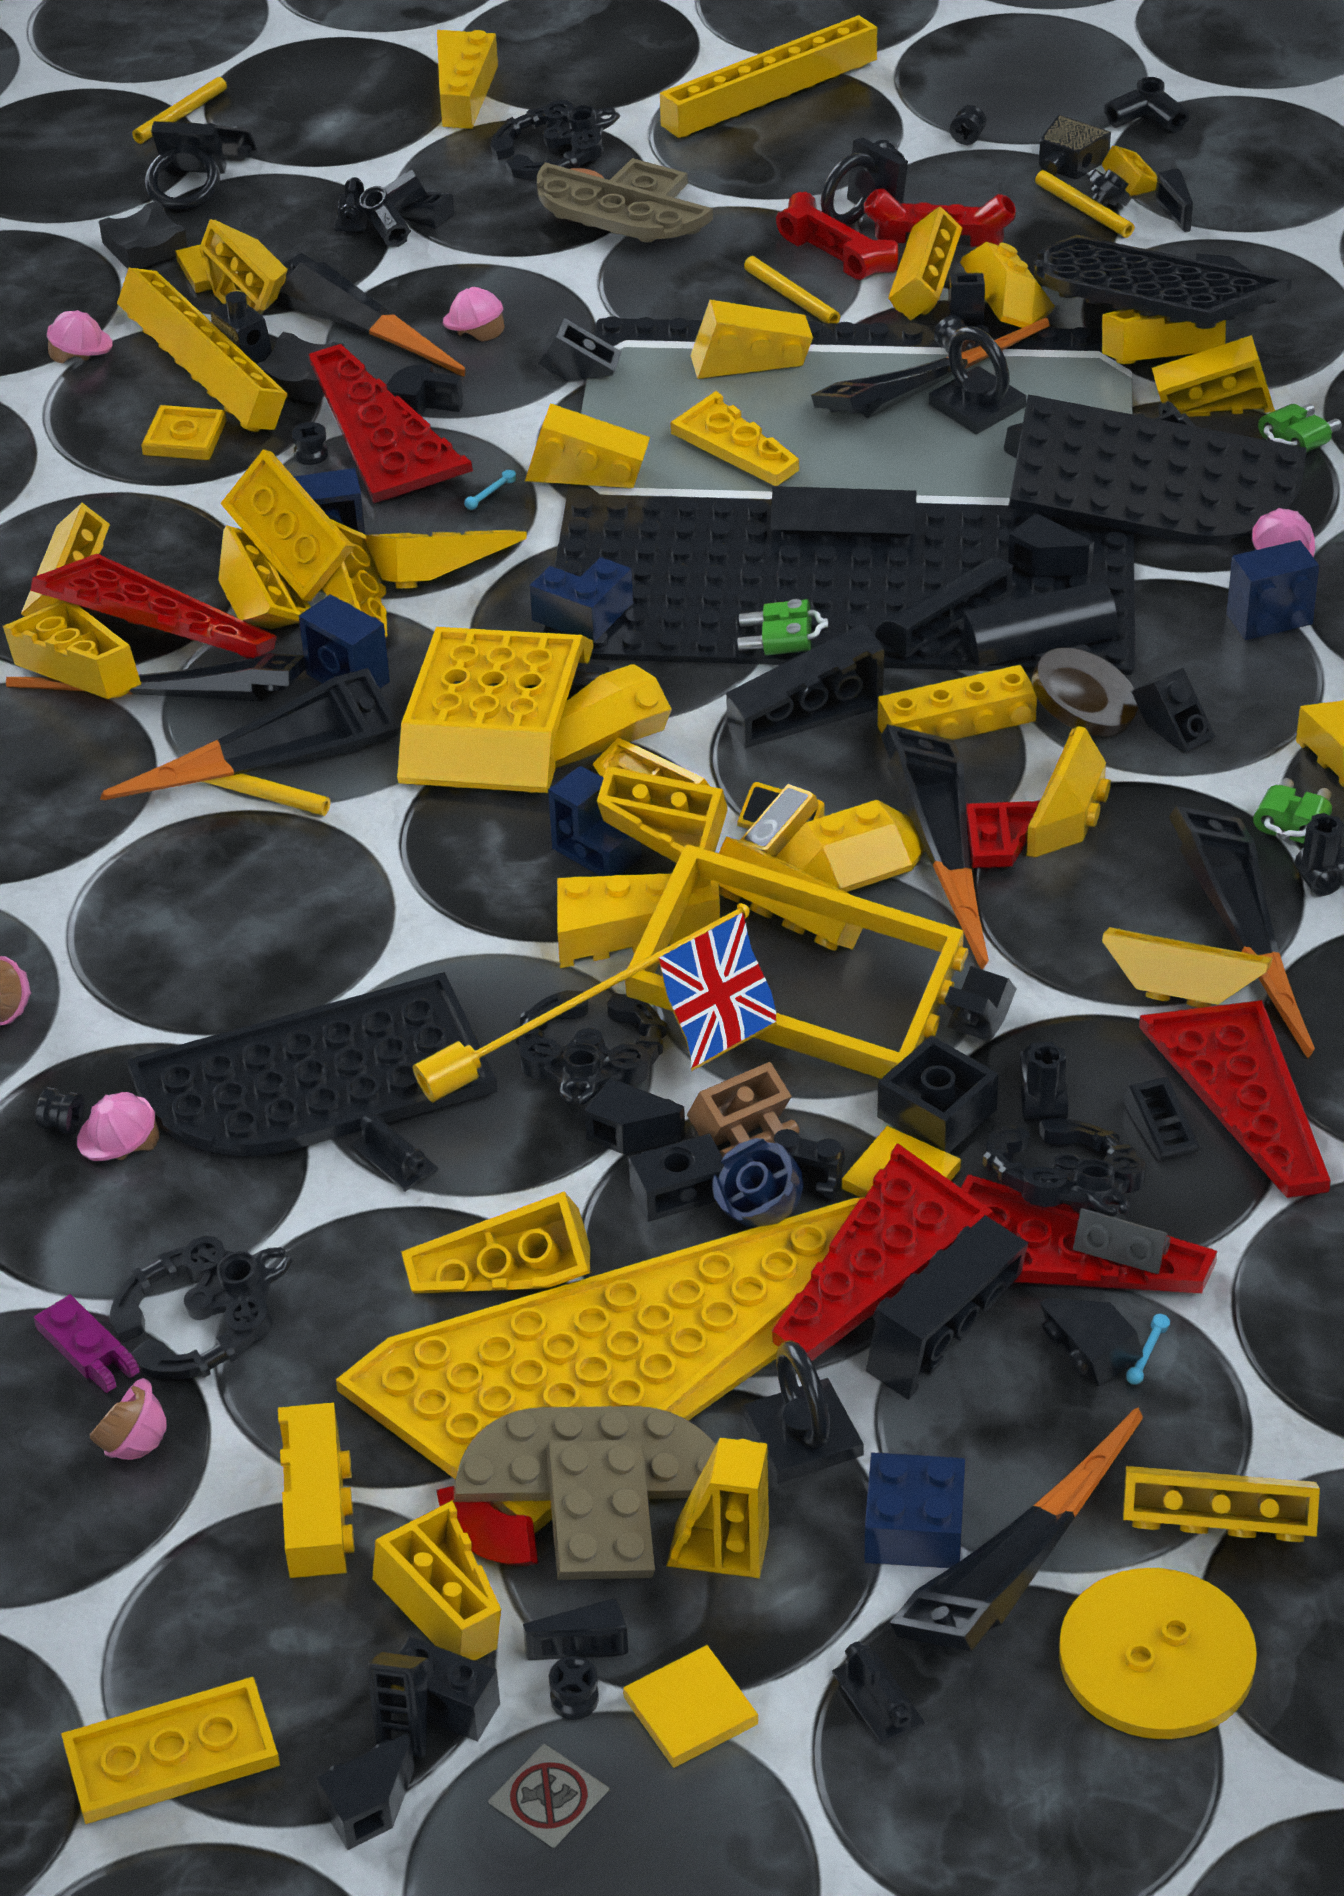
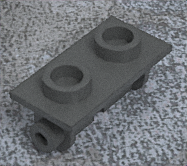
M1082 1208L1080 1210L1073 1250L1159 1274L1163 1254L1166 1255L1168 1252L1171 1238L1167 1237V1233L1162 1230H1156Z

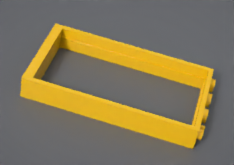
M685 845L628 968L668 946L699 877H703L941 952L899 1052L776 1013V1025L754 1038L881 1079L931 1035L935 1037L940 1023V1016L937 1015L941 1004L947 1006L944 1000L949 987H954V982L951 979L955 970L959 972L963 970L968 956V948L963 947L964 930L696 846ZM659 961L625 979L627 997L673 1011L667 999L663 977L655 974Z

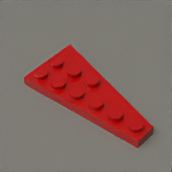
M342 344L308 354L310 364L373 503L473 471L472 462L465 455L460 456L445 437L441 439L431 430L430 424L398 395L395 397L389 392L387 385L381 379H375L366 371L365 365Z
M99 554L91 555L32 578L30 591L116 616L133 624L149 626L232 651L242 657L255 658L274 650L277 636Z
M1262 1000L1140 1015L1139 1028L1286 1198L1329 1192L1330 1177Z
M897 1143L890 1153V1160L885 1168L879 1169L873 1178V1186L865 1198L859 1199L829 1244V1252L823 1261H818L811 1271V1279L803 1291L795 1295L773 1328L772 1342L779 1347L785 1341H795L804 1348L811 1361H813L871 1317L884 1298L894 1297L901 1290L907 1278L913 1273H921L938 1250L943 1249L945 1251L948 1249L964 1227H972L985 1215L993 1220V1211Z
M970 1174L967 1175L961 1186V1189L993 1211V1220L1028 1242L1022 1272L1014 1282L1202 1294L1217 1262L1218 1251L1168 1235L1167 1237L1171 1238L1167 1254H1163L1159 1274L1073 1250L1080 1214L1075 1212L1070 1205L1064 1203L1055 1207L1032 1205L1023 1199L1020 1192L1009 1186Z

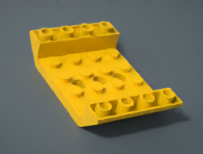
M436 627L401 723L398 783L548 793L556 769L553 742L578 663H589L594 647L593 641L583 635ZM455 681H463L461 683L454 684ZM492 683H499L498 685L491 686ZM531 685H535V686H536V687H533V688H528V686H531Z

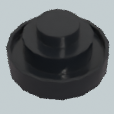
M1095 169L1088 179L1093 183L1091 190L1095 192L1092 198L1108 208L1111 204L1116 207L1119 203L1127 206L1132 199V196L1125 190L1129 183L1112 170L1108 169L1103 174Z

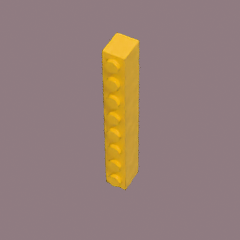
M857 15L660 92L661 126L677 138L687 137L691 133L706 127L715 126L717 123L731 117H738L744 112L757 107H763L767 103L779 98L788 97L799 90L813 87L817 83L830 78H836L840 74L852 69L861 68L865 64L877 60V27L860 15Z
M129 267L117 304L127 313V317L136 321L143 328L145 334L153 337L159 343L158 346L175 359L176 364L184 367L191 374L193 380L202 384L207 389V393L224 406V410L233 414L240 421V425L243 428L253 432H259L260 429L275 430L288 393L157 271Z

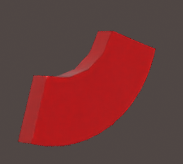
M454 1486L436 1490L440 1506L453 1500L457 1509V1520L463 1533L467 1532L470 1538L472 1552L485 1559L504 1565L530 1566L538 1564L532 1517L505 1514L499 1510L493 1501L454 1502Z

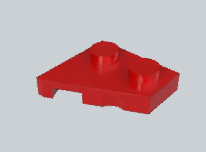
M1040 801L966 804V820L972 867L993 868L1013 866L1027 842L1028 826Z

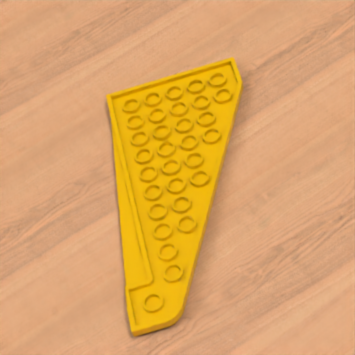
M865 1197L842 1201L786 1218L777 1224L752 1228L388 1337L336 1379L337 1391L454 1479H456L460 1461L465 1450L476 1435L496 1419L518 1410L538 1407L642 1406L668 1411L689 1421L776 1359L779 1347L772 1342L773 1328L795 1295L803 1291L811 1279V1271L818 1261H823L829 1252V1244L859 1199ZM493 1501L499 1510L505 1514L532 1517L534 1534L552 1520L551 1501Z

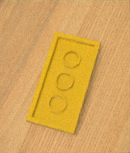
M264 449L261 451L220 503L302 600L311 602L355 548L271 451Z
M254 1677L61 1733L85 1824L280 1766L278 1752Z

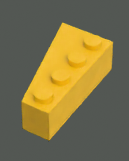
M437 30L442 127L473 129L498 67L496 33H486L482 30H474L472 32Z
M672 874L557 878L560 968L574 966V959L592 956L593 961L610 958L609 952L632 948L633 953H635ZM699 877L669 945L720 919L719 882Z

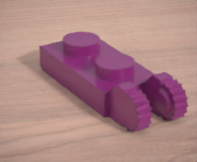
M71 1294L33 1317L37 1330L86 1379L90 1377L104 1392L108 1393L117 1387L113 1374L106 1367L109 1364L113 1363L128 1378L140 1372L134 1356Z

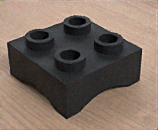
M157 201L146 204L140 211L129 217L119 219L108 217L99 220L102 243L127 269L129 267L145 269L149 265L163 260L174 259L176 257L175 250L188 248L186 230L181 225L173 223Z
M282 332L270 356L257 365L288 393L287 397L304 402L319 403L324 397V392L310 364L308 354L338 344L344 346V344L337 342L313 344L298 338L292 333Z

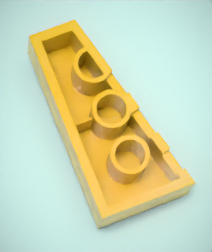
M59 601L3 626L14 664L106 699L122 697L130 689L141 685L130 645L79 605Z

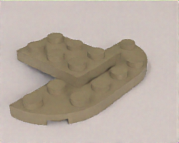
M632 158L610 180L546 162L537 174L539 200L545 208L554 213L555 217L579 222L585 226L608 230L613 234L635 237L642 242L696 234L700 232L702 227L713 220V208L674 198L688 184V173Z
M601 1406L538 1407L518 1410L496 1419L481 1430L471 1441L460 1461L456 1475L454 1502L551 1501L558 1580L652 1578L655 1565L648 1499L689 1498L716 1444L707 1434L690 1421L657 1408Z

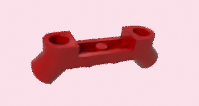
M881 188L874 190L864 203V213L875 222V237L878 240H895L897 243H906L907 232L910 233L915 224L939 206L962 227L960 235L971 236L970 247H979L985 242L999 245L1004 240V228L1014 221L1016 217L1014 203L1003 194H997L982 207H968L961 204H951L949 206L931 205L926 202L906 204L899 203L887 190Z
M798 192L793 194L789 198L788 208L780 211L776 216V225L782 237L798 247L809 242L843 261V272L854 279L862 280L873 273H894L898 270V243L895 240H872L816 209V200L810 193Z

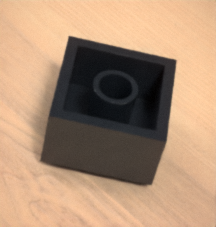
M931 1035L878 1081L877 1118L913 1138L949 1153L997 1110L999 1074Z

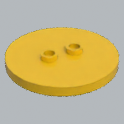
M1138 1568L1109 1575L1088 1587L1078 1596L1069 1608L1061 1627L1059 1661L1064 1680L1073 1696L1098 1720L1114 1729L1134 1736L1151 1739H1178L1194 1736L1218 1726L1232 1716L1243 1704L1251 1689L1255 1675L1256 1642L1250 1624L1243 1612L1220 1589L1201 1578L1185 1572L1164 1568Z

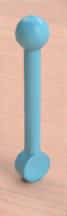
M513 470L503 471L502 478L475 497H467L464 502L465 507L468 510L476 509L478 502L505 483L515 482L516 472Z
M1164 1314L1154 1315L1150 1324L1152 1331L1142 1350L1143 1357L1137 1360L1135 1366L1126 1372V1379L1130 1384L1137 1385L1143 1381V1368L1160 1333H1165L1168 1330L1170 1320Z

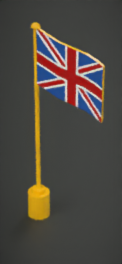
M743 903L737 904L735 911L476 1051L470 1045L464 1047L457 1041L413 1065V1072L418 1084L426 1097L434 1103L478 1079L477 1069L481 1067L479 1058L658 961L668 1002L687 1042L692 1072L776 1025V1009L772 992L751 949L745 919L749 916L750 912L748 906Z

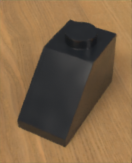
M563 318L545 343L538 364L566 381L612 376L615 372L622 351L568 319Z

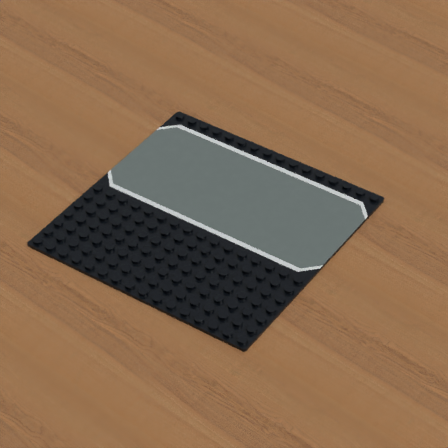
M615 316L597 320L595 336L622 351L612 376L587 379L581 414L648 436L650 440L634 488L568 485L555 568L581 577L601 557L632 569L633 604L593 643L594 647L590 659L782 665L807 651L765 655L763 648L739 651L738 638L762 635V625L741 627L739 614L762 612L764 604L786 602L792 599H809L811 610L819 612L821 618L828 619V627L821 629L820 634L816 638L811 639V649L862 623H865L875 636L879 624L988 559L998 558L1008 562L1009 533L1036 514L1008 508L1016 458L1004 451L1007 428L1011 425L1023 423L1025 407L975 434L929 405V393L954 380V375L870 418L865 417L861 413L850 414L847 410L830 412L829 409L814 407L811 395L838 381L894 372L948 357L945 348L935 342L934 331L936 326L919 325L916 323L890 325L881 322L873 324H853L851 322L827 324L808 321L813 339L803 366L697 379L690 355L703 320H686L683 318L670 320L652 319L649 317L626 319ZM1014 325L1007 327L972 326L983 330L994 340L1021 329V327ZM1049 326L1002 350L1009 368V385L1024 393L1027 397L1029 394L1132 414V364H1120L1116 362V359L1102 354V329H1088L1085 327L1066 329ZM989 357L966 368L968 372L980 366L995 375L994 366ZM717 391L723 396V402L726 405H734L741 411V416L748 423L754 421L762 428V434L766 438L773 437L799 459V471L778 486L916 490L915 534L772 530L771 506L772 486L774 485L671 434L670 422ZM1041 515L1094 542L1092 572L1087 575L1035 577L1013 565L1012 595L999 603L1105 581L1116 606L1119 636L1068 648L1080 649L1097 655L1116 667L1123 675L1134 674V533ZM812 616L811 633L820 624L816 621L815 616ZM964 624L907 658H904L880 642L884 648V668L994 671L1021 665L1025 672H1033L1045 653L979 667L963 640ZM544 625L543 633L567 634Z

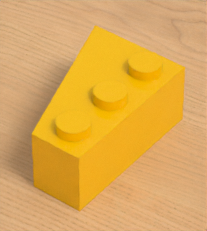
M709 300L690 356L697 379L803 366L813 336L806 316L803 314Z
M1134 309L1117 310L1105 313L1102 317V354L1116 359V362L1120 364H1132L1136 360L1195 354L1226 343V320L1216 323V326L1213 328L1201 329L1195 327V323L1170 322L1167 320V317L1161 315L1143 316L1139 314L1138 310Z
M1252 335L1152 368L1161 402L1170 401L1181 414L1186 413L1188 417L1210 416V413L1213 411L1231 410L1232 414H1243V410L1264 409V413L1275 411Z
M550 403L525 481L634 488L650 437Z
M1344 700L1300 706L1296 742L1302 748L1308 746L1318 756L1317 762L1324 769L1330 767L1339 776V784L1344 788Z
M607 766L597 798V804L604 822L675 863L678 862L686 844L715 852L728 811L723 789Z
M334 1402L278 1407V1422L283 1442V1449H280L281 1466H283L284 1475L282 1501L285 1552L289 1577L298 1578L347 1573L346 1554L355 1553L353 1525H345V1516L353 1515L351 1487L343 1488V1479L352 1478L350 1451H341Z
M719 1438L676 1521L666 1566L760 1578L769 1536L767 1443L753 1442L747 1439Z
M452 1500L376 1539L372 1579L435 1646L476 1661L497 1649L501 1608L482 1565L478 1566L471 1551L472 1543L467 1532L463 1533L457 1520V1509Z

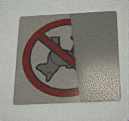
M543 1744L488 1800V1803L549 1846L555 1848L609 1791V1787L546 1744Z

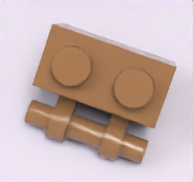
M771 1062L700 1091L687 1113L699 1136L710 1133L716 1146L727 1141L731 1143L730 1147L720 1151L722 1157L739 1143L754 1138H761L766 1142L774 1143V1135L783 1129H791L799 1134V1127L794 1120L791 1119L782 1124L779 1121V1117L792 1096ZM759 1127L763 1129L762 1133L750 1138L747 1134Z

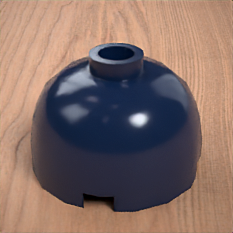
M754 1138L739 1143L726 1153L721 1160L724 1167L720 1171L719 1178L714 1175L712 1184L715 1200L730 1218L749 1228L777 1224L790 1217L799 1205L803 1190L801 1170L790 1153L777 1142L776 1144L769 1143L761 1138Z

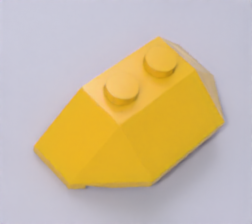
M210 219L199 250L202 258L206 260V271L214 295L223 304H226V295L234 291L243 292L246 295L247 304L259 314H262L277 299L280 289L285 283L288 269L258 239Z
M985 242L964 255L960 264L967 273L984 274L985 300L997 318L1002 322L1023 328L1052 313L1055 305L1029 271L1028 265L1020 259L1017 254L1018 251L1006 243H1000L998 246Z
M226 525L223 531L218 581L237 618L254 626L267 629L298 624L299 615L311 608L308 601L301 599L242 529Z
M1077 726L1071 729L1043 796L1029 823L1027 838V856L1035 858L1082 842L1089 826L1095 827L1100 813L1099 803L1107 801L1111 780L1105 779L1106 761L1084 727Z
M874 800L805 822L776 858L845 892H849L912 871L926 850L909 816L879 800Z
M1111 927L1103 933L1102 942L1135 989L1146 991V997L1155 1000L1169 1001L1171 996L1187 999V1005L1197 1008L1220 1004L1266 973L1272 963V957Z

